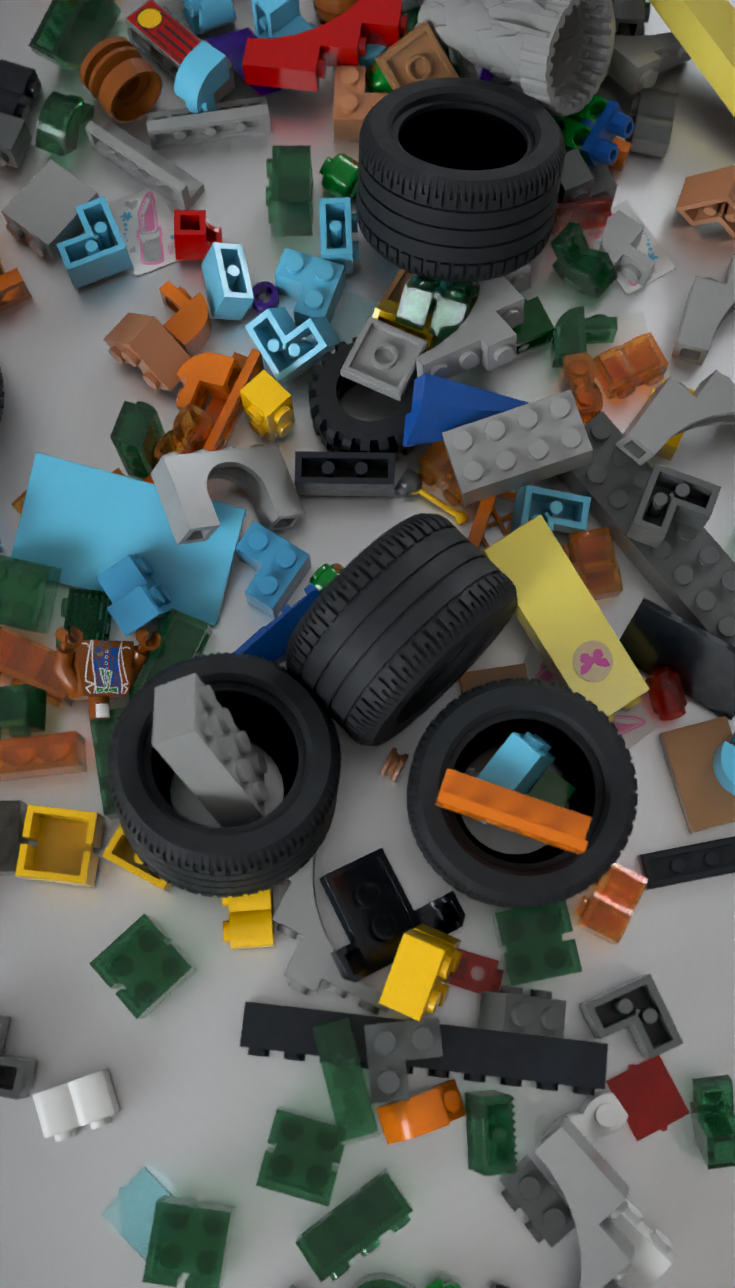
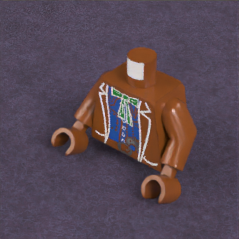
M73 625L71 627L70 635L66 629L60 627L55 632V636L61 644L57 646L53 672L64 690L67 691L70 700H88L90 720L109 719V700L119 699L128 695L149 656L148 651H153L160 646L162 639L159 633L154 630L151 637L146 640L149 632L145 628L138 629L135 637L139 644L134 646V641L83 640V633L76 626Z

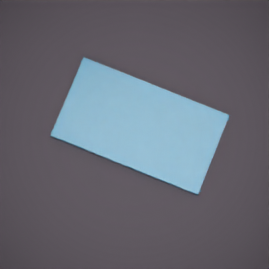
M36 452L8 568L107 596L96 577L128 555L136 554L138 558H145L151 566L153 574L150 576L156 585H162L172 599V602L169 604L173 609L169 612L170 614L216 626L219 621V614L236 552L235 547L238 544L243 521L246 517V509L211 500L220 522L217 530L207 541L177 545L155 484Z

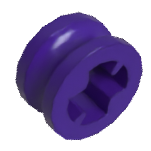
M263 281L253 286L254 300L252 306L256 312L261 314L268 308H277L279 306V294L274 284ZM266 293L267 297L270 295V301L265 303L263 299L260 301V295Z

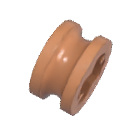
M395 747L392 748L380 772L382 776L390 775L393 782L397 781L409 757L407 753L400 755Z

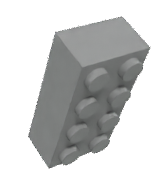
M571 389L442 432L445 449L465 506L592 464L593 449Z
M196 673L155 687L152 745L222 828L242 826L264 817L265 802L268 801V793L264 785V774L267 773L265 758L251 746L246 732L240 731L237 728L229 710L221 707L216 700L213 689L209 685L205 686Z

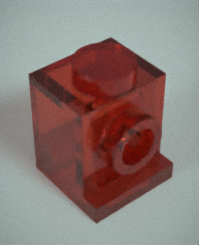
M458 948V951L462 952V958L455 973L450 972L447 984L477 994H481L482 991H499L504 970L497 969L499 961ZM475 966L481 967L484 971V976L479 981L471 977V969Z

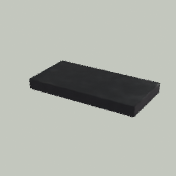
M643 598L619 639L636 668L732 720L735 716V647L652 601Z

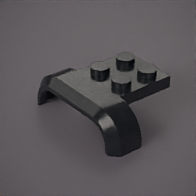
M383 848L319 878L350 941V944L330 954L342 979L353 983L393 963L403 934L414 929V927L423 923L449 934L462 927L466 914L454 891L414 911Z

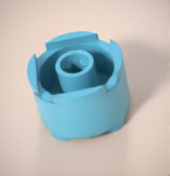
M183 0L185 9H182L181 12L188 26L196 35L210 32L236 21L232 0Z

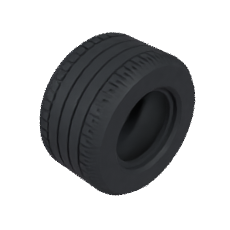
M451 77L427 79L402 86L390 92L376 103L367 113L361 126L356 216L361 233L366 241L387 261L421 277L447 282H478L510 274L535 259L545 248L552 234L566 154L563 133L551 114L540 103L528 95L502 84L480 79Z
M420 513L413 515L390 528L367 546L315 599L296 625L288 640L285 650L286 668L292 671V674H295L309 689L315 692L318 699L323 702V706H326L331 717L354 741L361 745H381L404 730L431 707L491 645L517 608L516 587L447 518L439 514Z
M217 652V654L210 653V655L202 654L200 657L195 656L192 659L190 657L185 661L181 660L178 664L174 663L173 666L166 667L165 671L161 670L159 674L154 675L153 679H149L147 683L142 685L141 689L137 690L136 694L132 696L131 700L124 707L123 713L120 714L113 730L108 752L110 789L127 841L138 858L153 873L159 875L161 879L168 883L172 882L173 886L182 890L186 889L187 892L201 893L202 896L213 897L214 895L217 898H228V896H232V898L242 897L244 894L248 896L256 894L260 890L270 889L274 884L278 885L284 882L287 877L290 878L299 869L303 868L318 851L326 838L334 817L341 774L340 742L335 724L326 706H323V702L318 699L315 692L309 689L295 674H292V671L287 670L284 666L280 667L278 663H273L271 660L267 661L265 658H259L258 656L253 657L251 654H236V652H232V654L228 652L224 654ZM196 673L205 686L209 685L213 689L216 700L221 707L229 710L237 728L240 731L246 732L250 744L263 750L274 761L283 781V801L266 816L249 824L229 828L198 824L176 812L171 802V785L175 771L152 745L155 687Z
M513 678L501 679L500 682L498 680L487 682L485 686L481 684L472 688L471 691L464 692L458 696V699H454L447 704L446 708H443L435 716V719L430 722L419 740L411 762L407 784V810L411 830L420 851L423 853L428 864L432 866V869L445 882L452 885L454 889L462 894L464 893L468 897L486 904L510 908H529L551 905L572 898L576 894L587 890L590 885H594L601 879L602 875H605L612 868V864L616 863L621 855L620 851L624 850L628 842L627 837L631 835L634 826L632 822L635 821L637 813L635 806H638V794L636 793L638 786L637 778H634V775H636L634 763H631L632 757L629 749L625 747L626 743L622 735L617 733L619 730L614 723H610L609 717L602 710L599 711L597 709L598 706L593 702L585 700L586 697L578 692L574 693L572 689L563 685L560 687L558 683L551 681L543 682L542 679L535 678L528 680V678H516L515 680ZM512 732L538 734L552 746L549 752L556 757L554 762L560 768L565 780L576 788L569 798V810L592 817L585 838L588 841L585 852L576 854L549 844L525 854H507L487 847L470 832L463 820L462 814L435 805L447 768L465 773L475 758L492 747L503 745Z

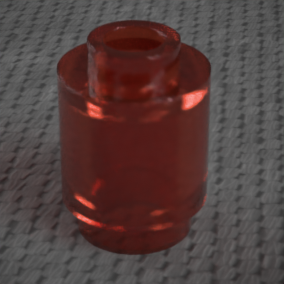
M668 667L650 672V677L645 682L649 687L648 695L654 713L658 714L659 719L662 721L673 720L683 716L686 713L685 706L687 701L678 672L670 671Z

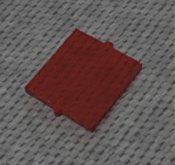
M612 196L557 203L552 235L604 228L608 216L612 215Z
M659 1055L651 1059L648 1058L637 1065L629 1064L628 1070L606 1081L610 1091L614 1093L628 1114L626 1122L636 1141L658 1130L666 1131L667 1125L690 1114Z

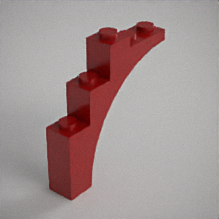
M358 0L340 16L317 28L284 37L247 38L242 62L246 84L318 92L320 79H325L327 66H359L361 56L366 57L367 44L392 46L400 40L401 34L406 35L408 15L403 14V0Z

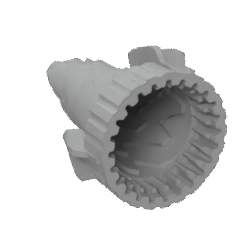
M425 0L419 10L418 24L415 25L416 28L423 21H428L441 46L458 50L463 54L462 57L471 63L490 70L489 72L499 78L513 82L508 87L516 89L536 100L553 118L555 116L564 117L577 113L592 100L594 94L600 88V84L604 80L607 68L610 65L616 33L612 0Z

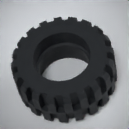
M357 337L352 338V343L348 345L343 341L335 345V353L332 354L330 351L325 353L321 358L322 366H315L312 373L313 381L309 383L308 393L310 414L315 433L321 436V443L327 449L334 447V452L395 453V461H398L399 453L402 452L407 456L414 450V445L409 447L403 446L405 416L412 409L414 379L417 378V369L401 399V406L395 413L379 421L356 419L341 407L340 401L350 388L359 383L341 376L340 370Z

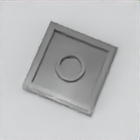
M368 316L340 370V375L401 401L417 369L416 357L425 353L428 341Z

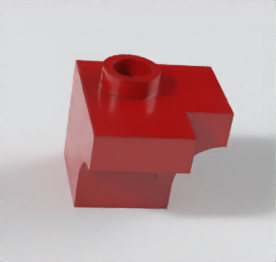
M174 210L175 259L204 260L213 242L222 243V228L208 223L206 220V210Z

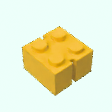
M27 805L22 836L37 842V847L21 843L15 876L28 880L94 887L99 856L93 853V849H101L105 817L97 812Z
M423 923L405 932L379 1003L417 1021L422 1020L428 1013L434 1014L438 1006L442 1007L450 990V986L446 985L447 978L450 972L455 973L461 961L462 952L458 951L461 940Z

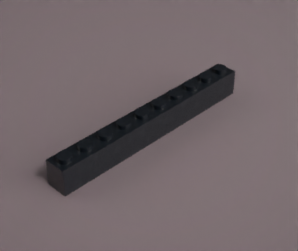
M245 1002L240 1047H248V1055L269 1057L270 1050L284 1052L283 1059L305 1061L306 1054L320 1056L319 1063L341 1065V1059L356 1060L355 1067L368 1069L364 1025L406 1020ZM440 1024L443 1057L405 1060L407 1074H413L414 1067L428 1069L427 1076L449 1078L451 1071L464 1073V1080L485 1083L486 1076L500 1077L501 1085L522 1087V1080L536 1081V1089L558 1091V1084L573 1086L572 1093L595 1095V1089L605 1090L608 1044Z

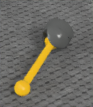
M409 467L395 486V490L402 495L408 497L415 496L416 494L422 495L454 516L459 524H464L468 520L466 512H458L423 489L421 477Z

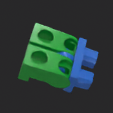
M595 94L581 111L564 117H554L563 133L566 153L577 148L585 163L595 169L599 163L608 165L614 163L619 149L617 144L612 143L615 136L627 139L635 128L632 118L622 113L617 102L608 101Z

